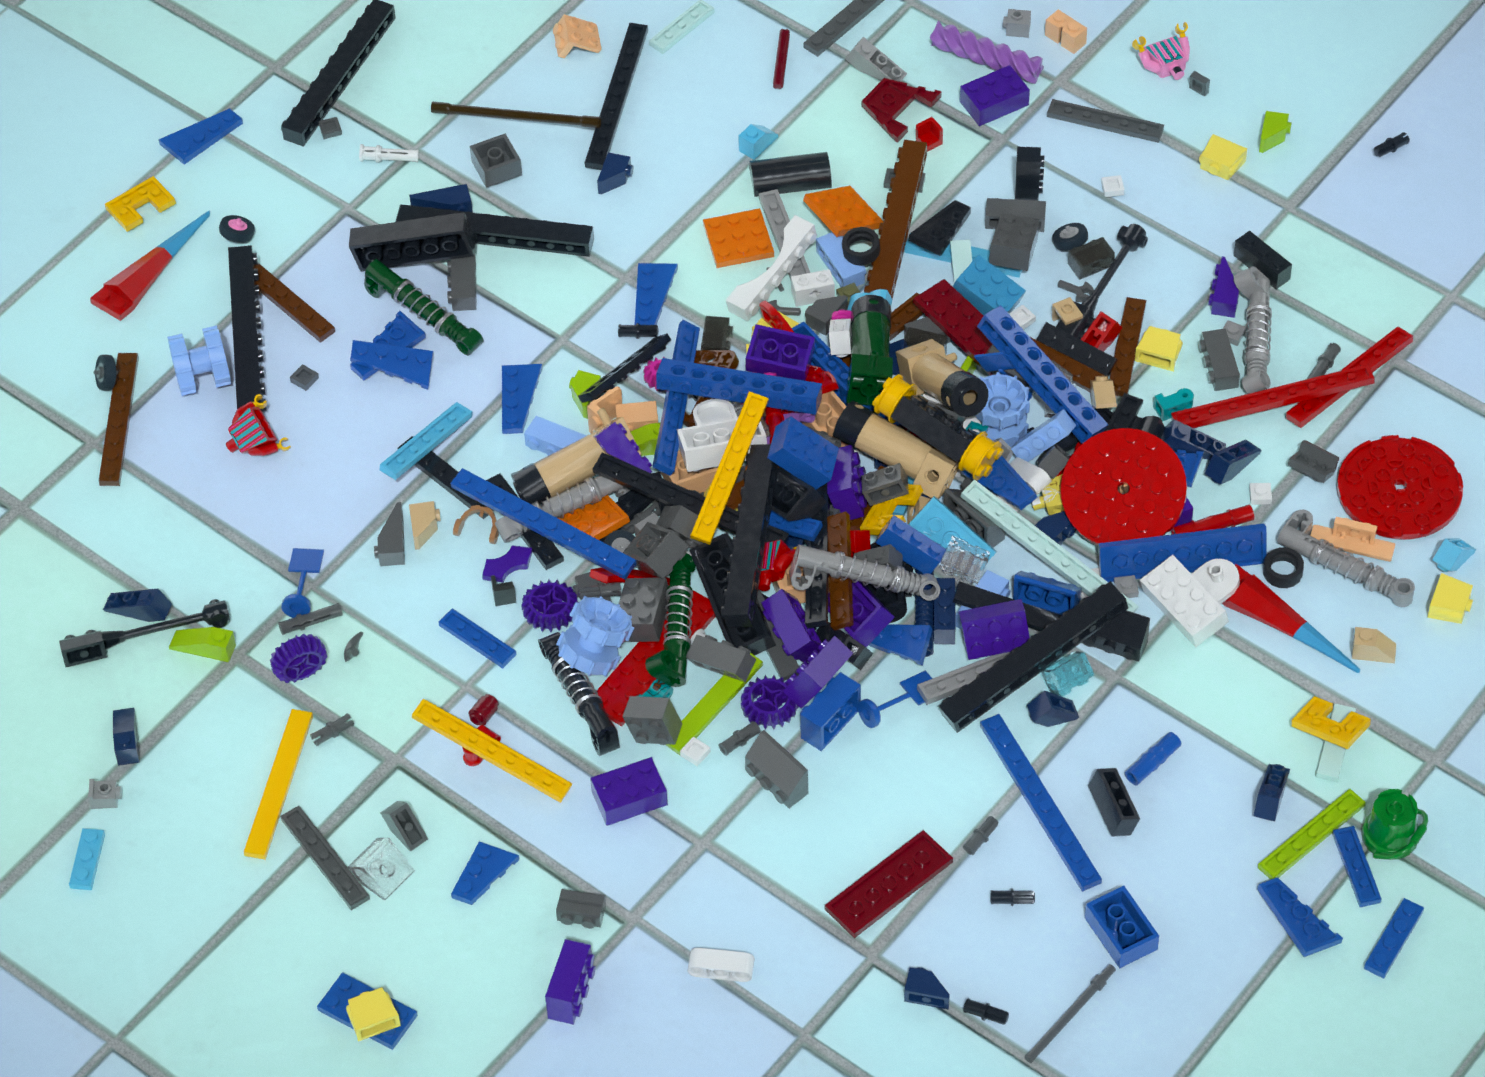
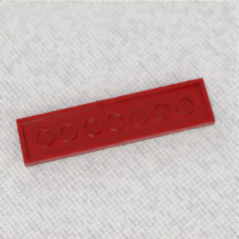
M694 590L693 598L691 599L693 605L691 608L692 617L690 618L692 621L690 639L697 630H705L716 617L709 599ZM664 626L659 641L638 642L597 690L598 696L602 699L603 708L610 720L620 726L625 724L623 714L629 697L638 696L639 694L643 695L656 680L647 671L645 662L647 658L664 650V634L667 633Z

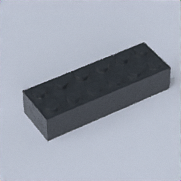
M465 212L350 228L349 249L360 272L366 271L368 265L375 259L388 268L474 256L476 237Z
M726 532L713 538L710 545L702 543L689 551L725 640L733 644L735 648L742 646L749 649L750 653L755 656L776 646L758 599L756 601L752 627H727L725 619L721 617V607L725 605L724 589H727L728 586L727 572L731 568L729 558L734 550L732 539Z

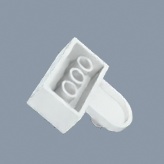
M710 399L699 403L694 408L693 417L696 426L677 429L679 449L687 472H697L701 469L717 468L738 420L734 406L729 401ZM761 421L751 445L767 444L766 434Z
M1172 555L1140 579L1143 592L1183 635L1197 647L1229 622L1226 610L1220 604L1234 594L1239 587L1240 576L1236 566L1225 559L1210 560L1191 574Z

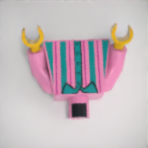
M1186 22L1183 23L1184 30L1179 29V24L1175 26V32L1180 35V38L1176 35L1144 46L1146 39L1140 36L1139 42L1141 45L1138 44L1136 39L1132 42V47L1139 50L1138 55L1145 69L1156 73L1160 78L1172 75L1175 80H1179L1184 76L1186 62L1189 61L1190 54L1188 36H1185V32L1188 29Z

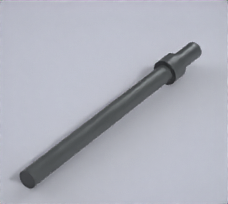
M1109 964L1100 975H1096L1091 980V985L1025 1056L1027 1062L1032 1063L1097 991L1103 989L1107 984L1106 981L1116 971L1113 965Z

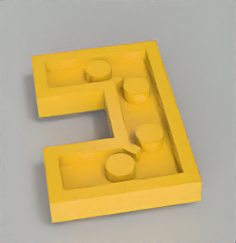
M152 176L105 203V209L128 232L143 223V218L135 209L150 202L161 213L175 205L176 201L164 186Z
M908 484L909 494L873 505L860 526V530H870L871 535H879L882 528L893 516L892 513L897 505H916L923 492L921 485ZM894 515L902 521L906 522L903 515Z
M1314 696L1292 719V727L1349 749L1370 726L1371 719L1353 711L1341 723L1329 719L1327 716L1333 710V703Z

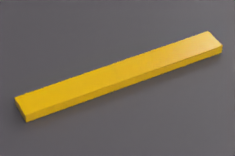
M749 391L690 538L709 545L711 544L769 398Z
M422 699L412 713L411 718L560 803L572 786L571 782L425 699Z
M291 710L244 849V856L266 860L313 719L312 712Z

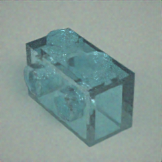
M1079 651L1070 653L1041 672L1049 691L1060 696L1069 694L1075 686H1082L1088 683V679L1095 675L1085 652Z

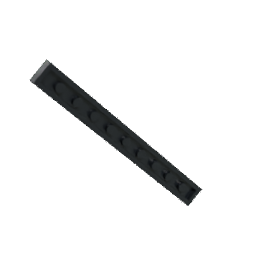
M629 22L599 116L601 117L600 128H595L585 159L586 168L601 170L606 156L610 152L648 33V25Z
M603 452L592 469L593 473L668 506L681 505L699 515L706 498ZM726 506L718 527L736 535L735 522L739 520L738 511ZM769 525L766 543L776 540H782L786 543L789 533Z
M826 483L816 489L826 500V503L811 518L822 521L823 526L814 541L807 540L808 547L828 551L827 517L830 516V498L827 494ZM816 571L811 586L806 589L805 624L807 629L828 626V573Z

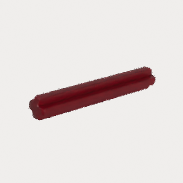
M781 29L779 32L773 87L775 89H782L784 85L790 38L789 29Z

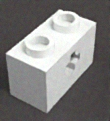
M830 269L791 276V292L796 307L813 304L819 299L835 297V284Z
M851 319L830 321L829 340L831 355L845 357L851 354Z

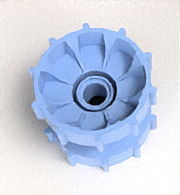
M217 325L202 329L205 346L187 350L182 333L167 337L182 396L196 393L193 375L212 371L216 388L231 384L227 360Z
M1000 372L985 378L980 377L988 388V401L984 409L975 416L982 422V426H988V438L991 440L1002 438L1010 447H1013L1021 437L1027 434V429L1029 428V424L1026 423L1027 414L1030 410V402L1027 401L1029 387H1025L1017 380V376L1002 375Z
M584 596L579 603L575 602L570 613L573 624L570 625L566 632H561L556 643L559 646L558 656L571 665L570 668L587 673L588 676H591V674L607 676L611 669L615 670L621 658L618 655L617 648H620L625 640L629 641L634 630L631 621L632 616L628 615L619 604L616 605L611 601L603 599L601 596L600 598Z

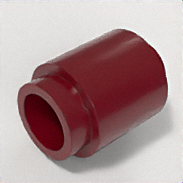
M490 694L481 696L468 712L471 722L475 725H486L498 709L499 703L497 699Z

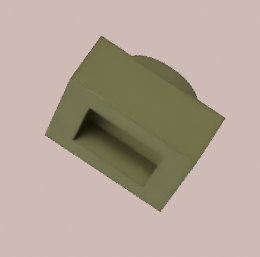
M855 283L836 289L837 296L845 295L848 297V305L853 294L861 293Z

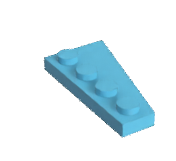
M935 496L908 523V525L942 547L957 553L959 556L982 568L997 552Z

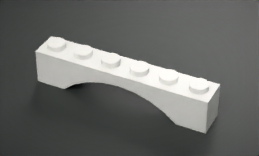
M794 215L784 228L783 246L773 265L756 279L738 285L726 299L729 312L746 321H749L758 312L759 303L768 300L771 292L780 285L783 277L792 270L796 261L802 258L809 245L815 242L817 234L814 224Z

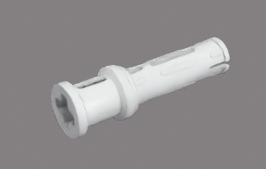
M361 144L359 160L360 162L375 160L377 163L382 160L418 162L419 150L382 148L380 145L369 147Z

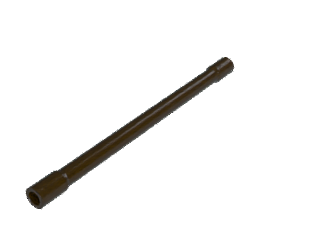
M435 101L431 103V113L568 124L590 128H600L601 117L576 116L467 106Z

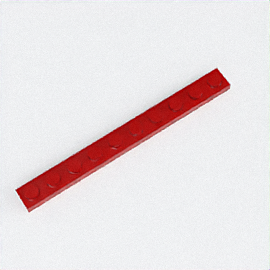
M1367 364L1171 413V418L1192 428H1197L1374 384L1375 378Z

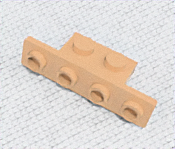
M1336 517L1333 529L1313 525L1310 535L1318 540L1324 539L1329 541V543H1333L1334 548L1342 547L1346 552L1389 562L1392 560L1395 543L1375 539L1377 526L1348 518Z

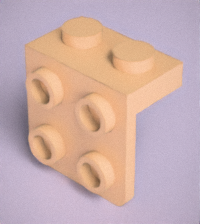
M564 14L559 22L554 25L553 34L555 36V47L557 48L558 57L565 58L573 46L596 53L601 51L598 27L595 23Z
M616 386L608 390L603 396L593 400L587 406L590 433L604 425L597 413L599 409L605 408L610 420L616 418L615 405L622 404V391L620 387Z

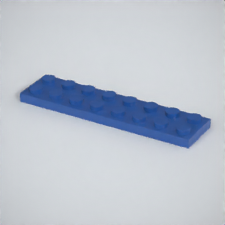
M1263 523L1098 543L1099 576L1107 582H1114L1116 577L1135 575L1136 579H1142L1172 555L1190 573L1213 559H1225L1240 567L1264 564V559L1267 555L1266 525Z

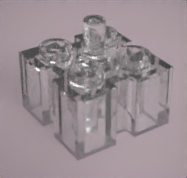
M952 535L939 568L942 569L943 573L955 578V588L960 579L967 584L972 585L974 583L978 585L988 563L990 552L978 546L974 547Z

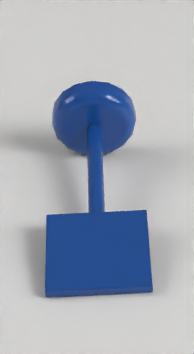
M1003 352L974 356L986 372L998 371L1002 375H1008L1004 370L1015 369L1013 363ZM1029 391L1027 401L1032 398L1033 393Z
M293 548L288 572H301L297 594H290L282 601L281 608L287 616L294 618L297 614L304 615L310 613L311 603L302 595L306 573H320L324 549Z
M925 670L901 681L900 685L907 693L878 707L870 699L859 701L858 712L861 720L867 727L874 728L881 721L880 711L909 697L918 706L925 703L917 690V684L933 678Z

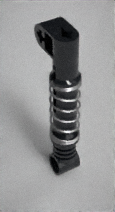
M556 632L539 639L540 650L544 658L550 661L553 674L562 683L561 687L566 690V695L571 697L570 701L575 705L578 715L588 723L591 740L598 756L619 749L617 729L603 708L602 699L598 696L597 691L593 689V685L589 682L587 675L575 668H570L571 665L558 656L559 646L556 643L561 634Z

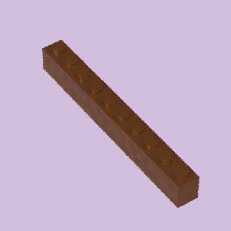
M904 139L903 146L898 149L897 158H899V162H895L894 174L896 175L891 178L890 189L892 191L887 194L886 204H888V208L884 207L883 219L885 220L884 223H880L879 227L881 250L878 258L871 263L873 269H869L867 278L869 285H865V293L879 289L888 290L893 300L927 158L926 142Z

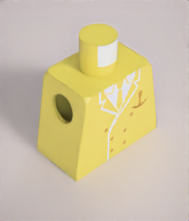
M1063 474L1054 479L1052 478V482L1042 490L1043 495L1032 502L1034 511L1047 508L1049 515L1064 511L1061 500V480Z

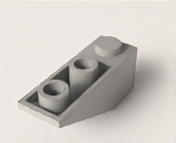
M862 37L845 58L860 72L879 80L887 78L901 82L907 75L903 69L865 37Z

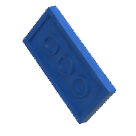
M342 972L317 1005V1009L321 1013L353 1029L346 1012V1007L349 1005L348 999L375 989ZM391 998L394 1008L399 1014L401 1026L369 1038L393 1050L418 1015L417 1011Z

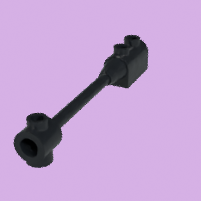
M1130 224L1128 227L1123 225L1120 228L1117 240L1120 241L1122 248L1092 295L1082 304L1073 301L1083 314V318L1067 325L1060 319L1056 326L1057 328L1081 340L1086 333L1084 332L1086 328H1089L1095 320L1093 318L1094 311L1100 295L1128 252H1134L1138 247L1144 248L1146 246L1148 237H1146L1145 229L1140 225Z
M214 599L209 604L204 605L201 613L127 631L101 632V630H88L84 635L76 637L74 635H67L64 640H59L65 667L107 658L106 649L124 642L126 639L203 620L208 625L222 628L230 621L226 601Z

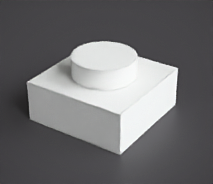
M1121 175L1101 178L1105 197L1124 195Z
M1024 305L1009 313L1023 330L1036 322V316Z
M1250 483L1251 505L1272 504L1271 483Z
M692 737L680 750V756L698 766L711 750L708 745Z

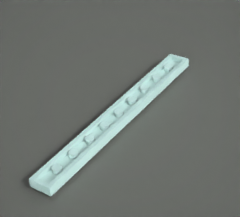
M973 480L961 493V498L1072 584L1081 587L1082 591L1088 596L1095 593L1101 585L1108 583L976 480ZM1123 594L1129 607L1127 611L1135 613L1138 605Z

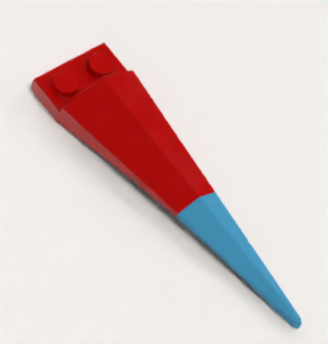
M210 210L105 282L103 288L90 298L91 304L119 321L123 320L136 308L148 289L181 247L210 216Z
M1235 565L1240 576V584L1234 594L1222 603L1225 607L1267 624L1320 651L1354 672L1360 673V668L1258 577L1254 574H1249L1239 565Z

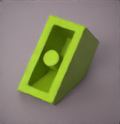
M1272 111L1265 112L1259 152L1264 153L1285 141L1286 133L1290 134L1292 122H1288L1289 114Z
M578 370L575 377L571 378L569 388L582 416L588 419L587 406L591 402L581 403L578 395L601 379V376Z

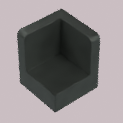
M492 575L491 584L495 606L516 603L513 582L496 584L495 575Z

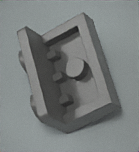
M1303 440L1299 451L1290 457L1288 465L1297 472L1305 473L1311 476L1313 480L1324 483L1334 475L1339 457Z

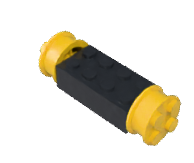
M901 374L893 378L889 377L883 384L884 389L872 403L875 413H882L888 417L890 423L897 421L959 463L958 469L971 473L974 480L977 481L983 476H989L993 469V463L1001 457L1004 451L1001 448L1002 443L1000 441L994 442L987 437L988 434L985 431L978 434L972 429L968 428L966 430L961 426L962 423L953 417L950 419L945 416L946 412L937 406L932 407L928 404L929 400L921 395L915 396L917 385H910L905 382Z

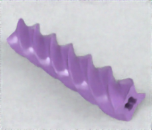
M939 20L930 35L932 40L931 46H936L946 52H953L961 58H970L974 62L988 65L994 70L1011 65L1019 77L1029 83L1036 84L1040 73L1044 69L1042 65L1043 58L1039 56L1029 58L1023 50L1012 52L1006 44L994 45L988 37L977 39L971 31L960 33L956 26L951 24L942 26Z

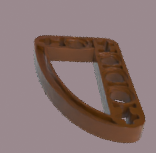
M696 350L694 363L736 370L739 359L735 352L731 350ZM699 396L694 408L703 401L716 398ZM693 410L690 415L685 412L683 424L687 427L696 426Z

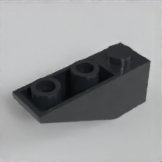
M828 622V626H821L816 630L822 642L825 639L829 642L836 636L853 652L847 661L859 670H862L873 654L869 649L842 630L832 629L830 622Z

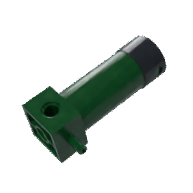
M865 295L859 297L851 308V363L847 381L846 403L854 400L861 405L873 406L874 399L884 389L883 384L889 377L892 378L893 358L890 357L891 305L881 296Z

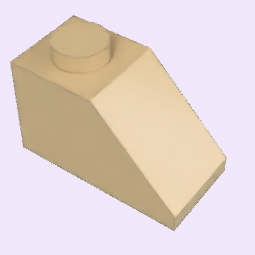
M1095 376V380H1090L1091 404L1096 409L1117 407L1113 380L1108 379L1107 376Z
M434 501L409 504L415 550L420 549L438 530L437 521H441L439 509H435Z
M1355 627L1352 659L1395 664V642L1377 629Z

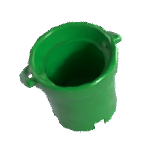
M1400 789L1385 790L1378 795V798L1374 801L1371 813L1365 819L1361 830L1362 841L1367 849L1373 853V858L1394 860L1404 858L1416 849L1417 844L1426 832L1428 815L1424 810L1418 809L1417 802L1412 795L1402 794ZM1417 814L1423 817V822L1419 826L1417 824Z

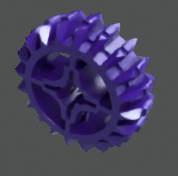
M548 579L547 583H543L540 580L538 586L533 584L532 589H527L526 595H523L521 607L523 617L527 619L529 625L533 624L534 629L540 627L542 632L545 629H549L552 632L555 628L560 631L561 626L568 627V622H572L570 613L575 602L578 601L572 587H567L565 582L560 584L558 579L554 583H551L550 579Z
M302 634L298 637L295 635L293 639L288 638L287 642L281 643L280 647L275 648L276 652L271 654L270 663L272 671L280 681L285 683L290 681L295 683L298 680L308 678L312 674L315 675L317 670L322 669L321 665L326 663V648L317 636Z
M765 675L762 680L757 677L755 682L750 681L748 687L744 688L741 696V709L745 718H748L750 723L754 721L758 726L763 725L765 730L768 726H772L775 729L776 725L783 727L784 722L790 723L791 717H795L798 706L783 692L788 686L784 682L783 677L778 680L775 675L772 678H768Z

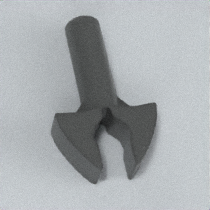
M1063 280L1058 282L1059 288L1077 295L1076 302L1083 303L1094 291V288L1086 281L1083 286H1076Z
M777 300L768 302L784 315L800 316L801 314L800 308L779 307Z

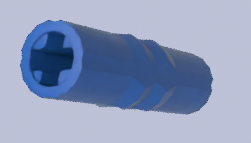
M1173 732L1167 733L1125 771L1127 780L1135 786L1140 784L1181 746L1180 738Z

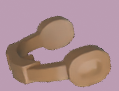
M480 505L471 506L460 519H456L453 535L460 536L465 520L469 515L480 512L479 517H483L484 513L488 514L492 519L489 542L496 544L499 531L495 525L496 517L490 508L481 507Z

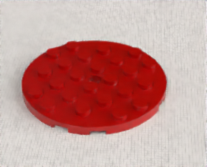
M1131 428L1112 429L1089 438L1072 454L1065 466L1061 480V500L1068 520L1081 536L1097 546L1098 543L1165 535L1179 520L1187 497L1184 468L1173 449L1157 436L1146 431ZM1127 484L1130 487L1126 494L1118 492V487Z
M1388 435L1372 442L1368 440L1354 448L1346 456L1339 470L1337 491L1339 500L1346 513L1354 521L1377 526V535L1392 539H1416L1438 532L1453 520L1461 506L1463 480L1461 473H1458L1454 466V461L1437 446L1416 437L1407 439L1399 438V435ZM1403 485L1405 488L1396 490L1395 486Z

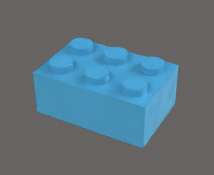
M980 255L971 262L953 285L983 315L1000 305L1008 313L1012 312L1026 292L1024 288Z

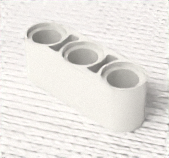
M1019 457L1010 463L1036 495L1052 482L1050 476L1043 469Z
M693 948L690 952L687 972L691 976L699 978L748 982L752 979L755 958L752 954L745 952Z

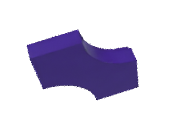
M512 545L505 555L496 559H487L482 579L491 581V576L495 575L496 582L503 583L510 573L517 570H527L532 556V548Z

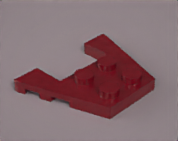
M883 78L861 101V106L896 142H899L908 132V126L895 119L914 99L932 107L942 97L941 91L935 90L932 92L926 90V87L907 86L908 83Z

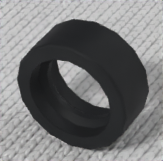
M857 227L849 230L843 236L842 249L844 257L848 262L862 266L870 264L878 258L881 250L880 241L874 230L867 227ZM860 240L869 241L873 244L869 250L864 252H855L849 248L852 243Z
M1279 547L1271 550L1266 555L1263 575L1272 586L1290 588L1300 582L1303 576L1304 560L1297 551L1286 547ZM1278 561H1286L1293 564L1296 571L1288 575L1276 573L1271 568V565Z

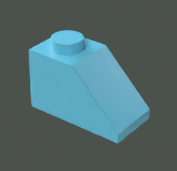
M750 124L738 135L739 151L755 160L778 138V134L765 126Z
M1445 538L1432 560L1438 563L1437 567L1445 572L1457 571L1475 553L1476 549L1460 538Z

